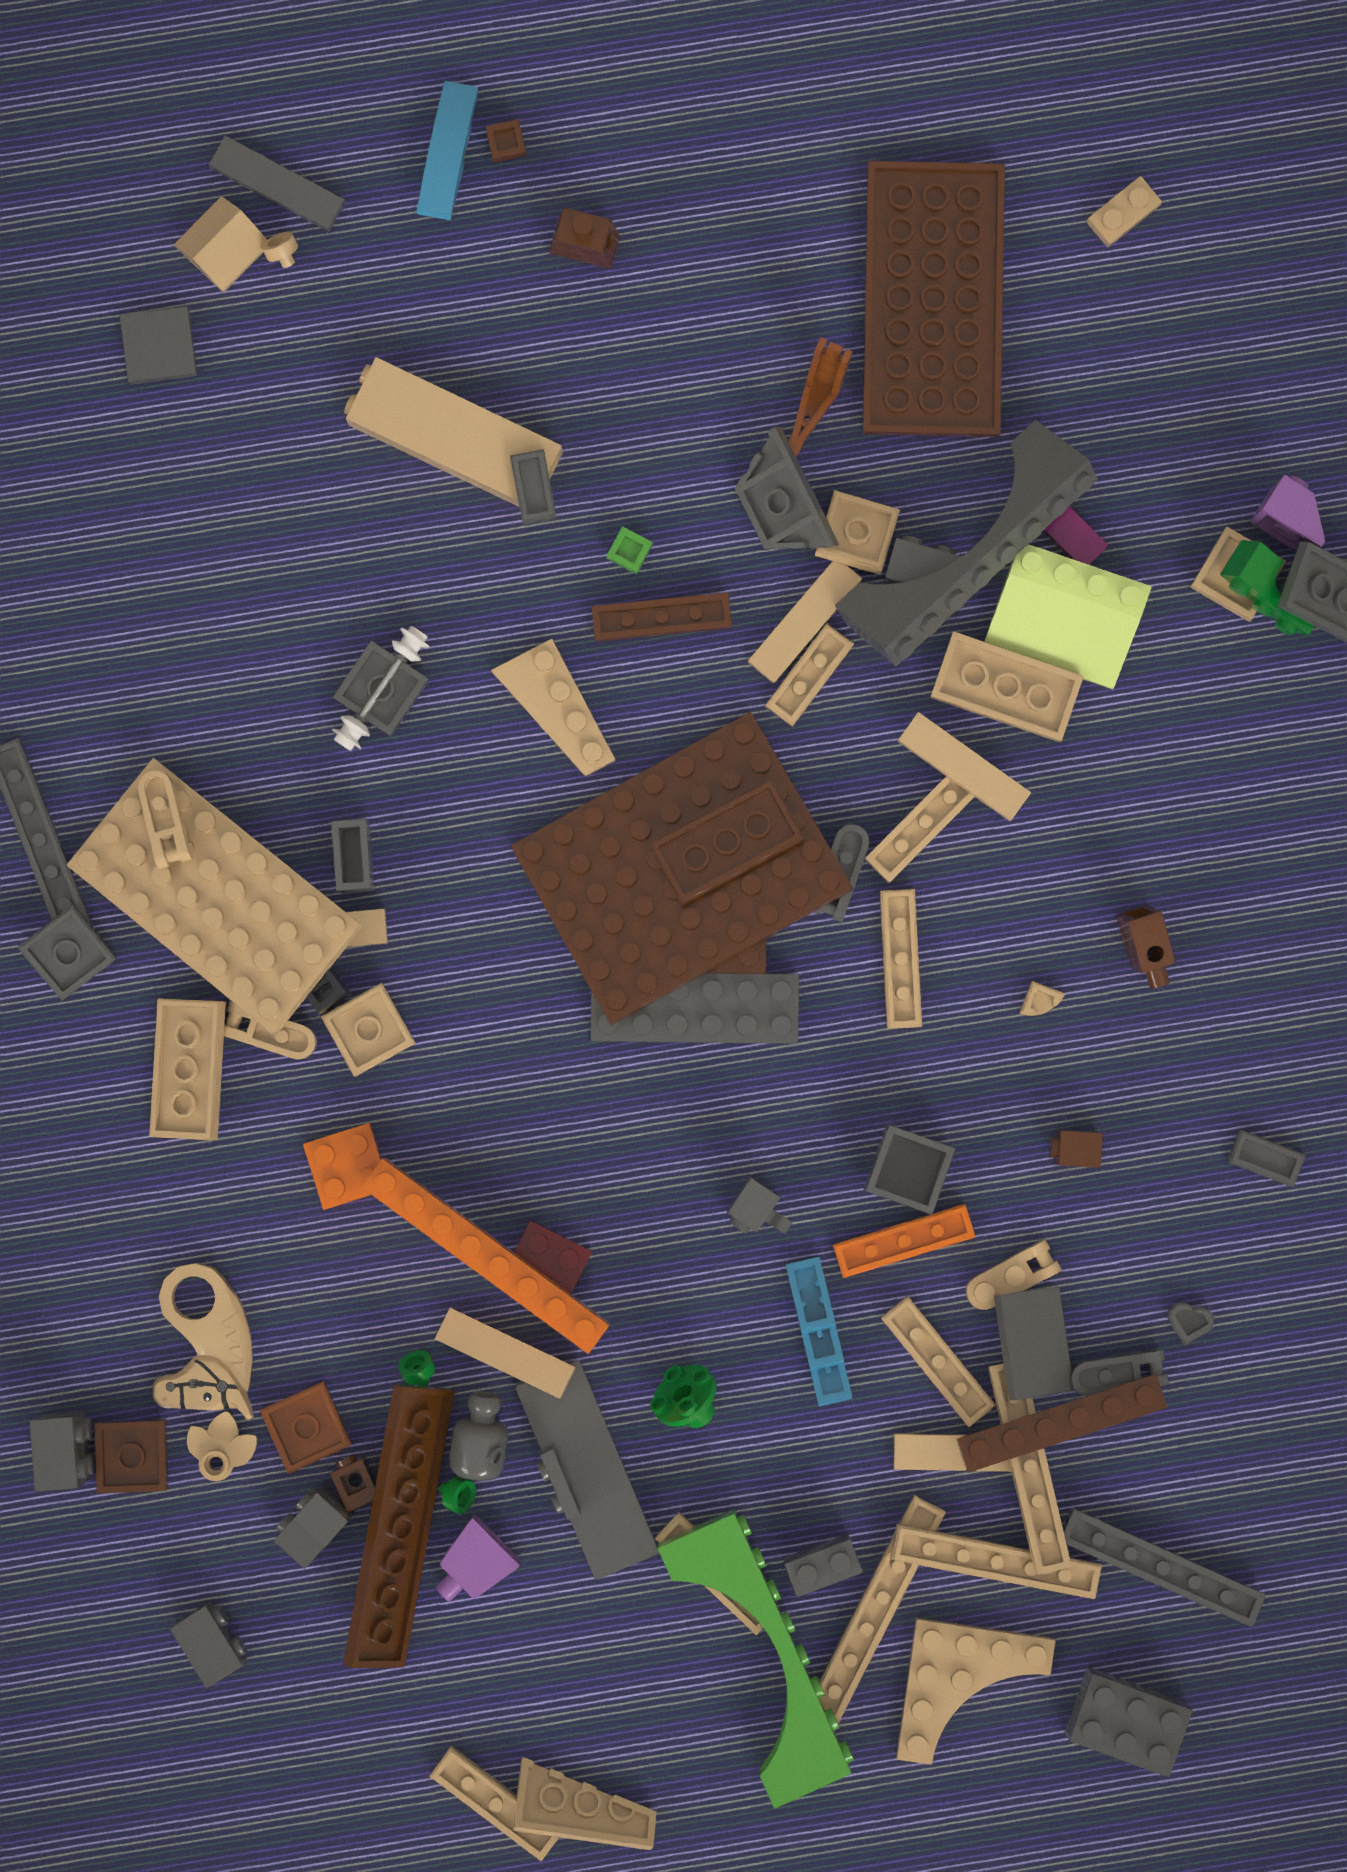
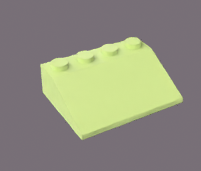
M1028 544L1011 562L984 642L1084 676L1083 680L1113 690L1139 625L1152 586Z

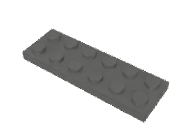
M704 973L612 1026L591 991V1041L798 1044L799 974Z

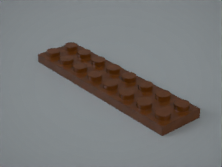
M396 1384L393 1386L343 1665L347 1667H405L454 1390Z

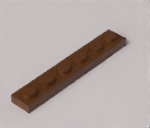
M1153 1374L957 1438L956 1441L966 1471L970 1473L1168 1407L1157 1375Z

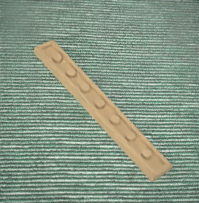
M913 1495L899 1524L937 1531L946 1511ZM895 1533L819 1680L825 1696L820 1698L825 1711L830 1708L832 1709L838 1723L919 1566L895 1561L890 1558Z

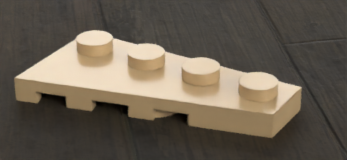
M552 639L491 670L495 677L508 689L512 696L524 707L585 777L616 761Z
M523 1757L521 1760L513 1831L651 1850L654 1846L657 1812L620 1796H611L596 1789L597 1787L583 1782L582 1784L567 1778L563 1773L550 1768L548 1770L535 1765L534 1761Z

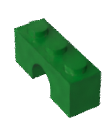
M1241 540L1220 573L1230 583L1229 589L1239 596L1250 599L1253 602L1252 608L1258 613L1276 621L1275 627L1281 632L1293 636L1294 633L1309 635L1314 628L1313 625L1277 607L1284 586L1280 591L1277 590L1276 575L1284 561L1262 542Z

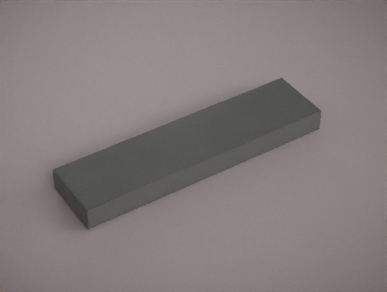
M224 136L209 163L210 169L330 232L346 203L345 199L227 136Z

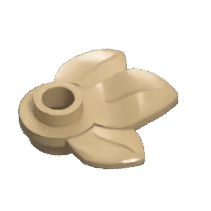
M228 1411L215 1417L207 1430L198 1426H191L187 1435L189 1452L199 1460L201 1474L211 1481L224 1480L231 1474L234 1467L248 1463L257 1446L256 1435H239L237 1422ZM213 1457L222 1459L223 1466L221 1469H214L211 1466V1459Z

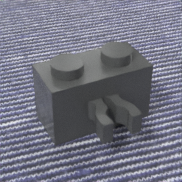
M750 1176L726 1210L732 1216L729 1223L745 1234L750 1229L757 1233L765 1221L785 1234L793 1222L773 1209L780 1197Z

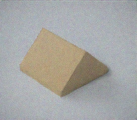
M221 196L174 246L224 293L263 253L261 246L267 239L242 210Z

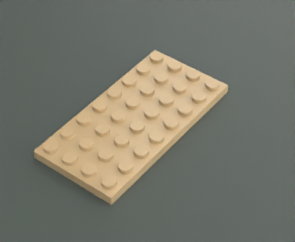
M154 758L67 864L70 869L274 1035L280 1031L305 1000L306 996L313 990L326 971L363 927ZM151 770H159L166 773L175 784L188 841L192 847L194 857L193 860L181 862V860L170 862L171 865L162 869L157 867L154 860L138 794L140 778ZM174 838L164 840L166 849L176 847Z

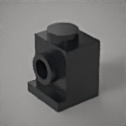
M328 969L306 998L319 1014L325 1015L352 993L338 974Z

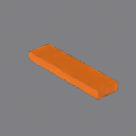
M961 1204L935 1212L932 1215L922 1216L832 1245L842 1277L846 1278L972 1239L976 1236L966 1204Z

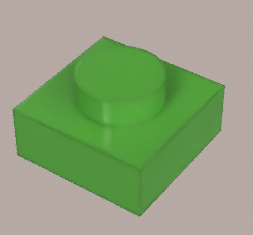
M622 526L606 559L637 575L653 542Z

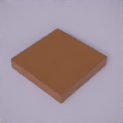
M325 1380L260 1410L288 1474L353 1444Z

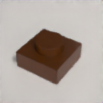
M519 119L485 126L493 163L527 156Z

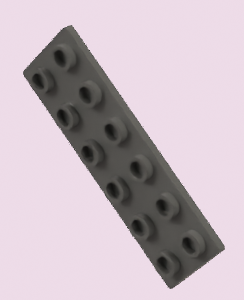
M575 1360L568 1363L576 1368L561 1399L525 1382L518 1384L516 1391L541 1449L540 1456L542 1460L537 1462L539 1471L545 1482L551 1480L556 1492L551 1494L554 1507L558 1515L564 1512L567 1521H571L592 1574L598 1580L655 1556L659 1551L581 1362Z

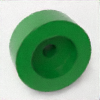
M416 1350L406 1354L400 1360L398 1370L405 1383L425 1387L429 1384L430 1378L435 1372V1364L427 1351Z
M459 1476L453 1477L449 1482H443L439 1488L443 1506L457 1514L465 1513L474 1502L476 1496L475 1484Z

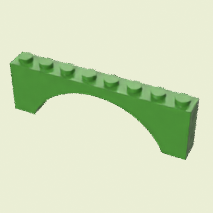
M732 1509L659 1542L657 1549L672 1581L701 1584L731 1597L758 1620L777 1649L783 1665L787 1686L785 1717L775 1746L759 1768L760 1778L775 1809L852 1774L849 1763L854 1761L847 1742L843 1741L840 1743L834 1730L840 1727L832 1709L830 1708L825 1711L820 1698L825 1696L817 1676L810 1678L805 1665L810 1664V1660L803 1644L801 1643L796 1646L790 1633L796 1631L788 1611L781 1614L776 1603L777 1600L781 1599L774 1580L767 1581L763 1574L762 1568L767 1566L759 1547L752 1549L747 1536L752 1534L750 1526L744 1514L738 1517L735 1509Z

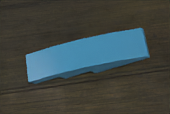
M449 81L444 82L417 207V214L451 220L464 169V157L471 134V121L478 98V87Z
M820 1257L786 1264L818 1406L853 1399Z

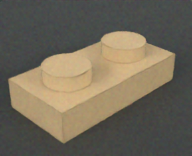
M1140 176L1091 215L1086 222L1108 248L1156 210L1162 201Z

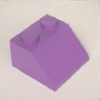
M1284 475L1270 489L1249 522L1295 552L1300 542H1310L1320 548L1325 542L1315 495L1308 490V484L1296 476H1290L1289 478Z

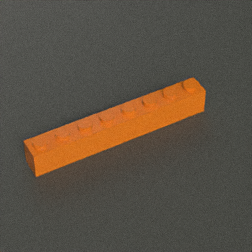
M382 1158L361 1186L587 1354L590 1353L609 1327L610 1323L388 1159Z

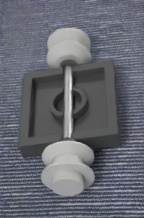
M410 626L408 630L401 627L400 630L404 635L401 641L392 640L394 650L397 652L395 656L371 641L333 696L336 701L355 713L354 717L350 715L341 716L344 723L342 728L332 729L337 734L334 740L349 751L354 746L361 749L358 743L360 737L370 736L367 726L363 724H366L367 721L391 737L429 682L427 677L407 665V660L411 662L421 661L418 655L421 647H430L425 643L428 637L413 626Z

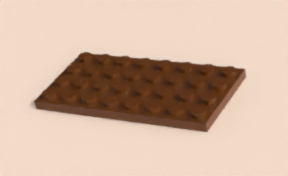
M868 161L862 434L1000 436L1005 164Z

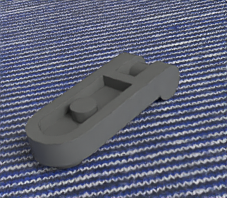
M853 824L842 827L835 836L831 847L832 853L852 885L853 890L840 897L838 903L831 902L813 913L819 915L820 912L832 915L833 920L843 922L869 847L868 834L862 827Z
M1154 1349L1079 1362L1072 1368L1071 1382L1073 1388L1077 1393L1089 1396L1144 1378L1141 1377L1140 1364L1147 1363L1150 1375H1157L1160 1386L1168 1385V1374L1164 1373L1162 1361L1165 1360L1164 1349Z

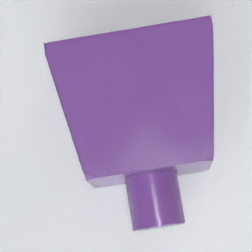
M474 1514L442 1558L440 1566L448 1575L435 1588L449 1602L462 1589L475 1599L515 1571L520 1566L522 1560Z

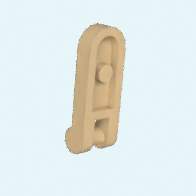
M151 770L145 773L139 780L138 794L157 867L159 869L169 867L171 865L170 862L181 860V862L193 860L192 847L188 841L176 787L172 778L159 770ZM174 838L176 847L166 849L164 840Z
M229 1001L226 1010L229 1012V1015L224 1025L225 1037L293 1059L308 1058L315 1051L317 1039L315 1033L310 1028L288 1020L280 1031L274 1035L238 1005ZM242 1017L251 1019L247 1032L239 1030Z
M1043 1239L974 1276L969 1280L965 1294L972 1306L987 1310L995 1307L994 1295L1024 1291L1059 1273L1062 1269L1057 1260L1053 1261L1048 1252L1050 1247L1046 1239ZM1036 1257L1041 1268L1032 1272L1026 1261Z

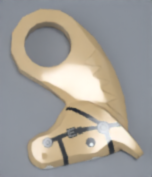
M198 1262L177 1267L163 1281L159 1294L163 1316L192 1344L197 1352V1356L181 1371L175 1374L164 1375L155 1380L152 1392L154 1401L164 1408L211 1411L237 1408L245 1419L249 1420L254 1417L247 1394L253 1363L252 1339L241 1300L216 1268ZM197 1276L205 1279L212 1286L215 1293V1303L212 1310L205 1317L192 1319L184 1316L178 1310L175 1304V1291L183 1279Z

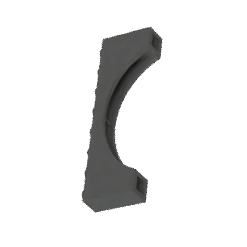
M1037 420L1033 421L1011 442L1014 453L1015 473L1008 501L992 528L971 550L939 571L912 581L885 585L859 582L835 605L845 623L895 667L905 658L909 657L926 638L935 633L940 625L953 613L961 609L967 600L980 588L987 585L995 574L1006 564L1010 563L1032 540H1035L1050 523L1061 516L1077 498L1087 492L1098 480L1089 459Z

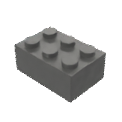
M1087 1666L1064 1733L1070 1742L1170 1778L1193 1710L1184 1701Z

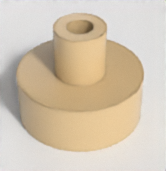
M282 232L265 241L261 248L268 261L274 262L279 260L282 267L287 268L295 263L291 254L297 250L298 244L292 232Z

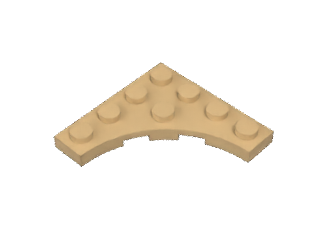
M916 1617L896 1754L897 1760L932 1765L934 1752L944 1727L957 1709L984 1687L1014 1676L1031 1674L1051 1675L1055 1639Z

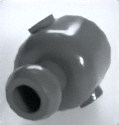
M477 1391L473 1392L468 1399V1407L471 1411L470 1416L461 1418L454 1425L449 1464L453 1473L459 1477L476 1481H489L497 1478L503 1471L508 1442V1428L506 1424L495 1419L496 1414L501 1408L499 1396L491 1392Z

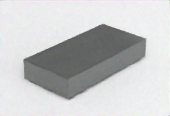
M544 449L510 455L523 525L557 519Z
M1239 1130L1227 1162L1287 1186L1294 1187L1306 1155Z

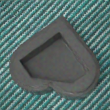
M1176 1302L1169 1307L1167 1312L1169 1323L1184 1346L1210 1331L1214 1325L1213 1314L1204 1307L1197 1306L1193 1308L1185 1302Z

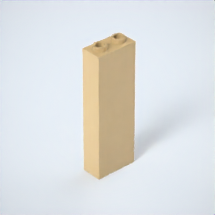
M375 357L372 366L367 364L363 369L359 379V383L362 386L357 396L351 395L344 410V413L347 414L346 420L349 426L518 507L519 502L510 455L544 449L550 479L563 454L562 445Z

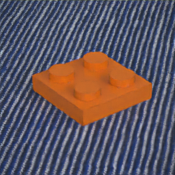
M370 1123L303 1144L323 1210L371 1195L361 1186L381 1161V1156Z

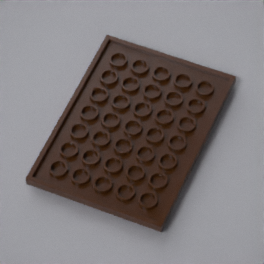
M751 712L511 845L512 850L611 1026L853 890L844 871ZM772 779L805 840L682 906L652 852L649 843L759 784Z

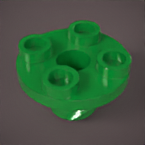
M697 1364L683 1367L674 1365L667 1369L664 1373V1380L656 1389L650 1402V1409L660 1422L667 1426L678 1427L688 1425L691 1428L705 1426L710 1422L715 1412V1407L712 1403L717 1390L715 1377L706 1367Z

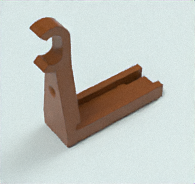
M822 337L814 351L795 425L789 439V444L796 458L807 438L837 398L853 351L846 349L844 355H841L843 347L831 341L828 348H826L827 339Z

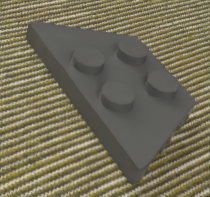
M781 426L772 428L768 433L770 437L763 449L755 454L750 462L748 472L741 477L735 487L764 549L831 548L838 546L839 543Z

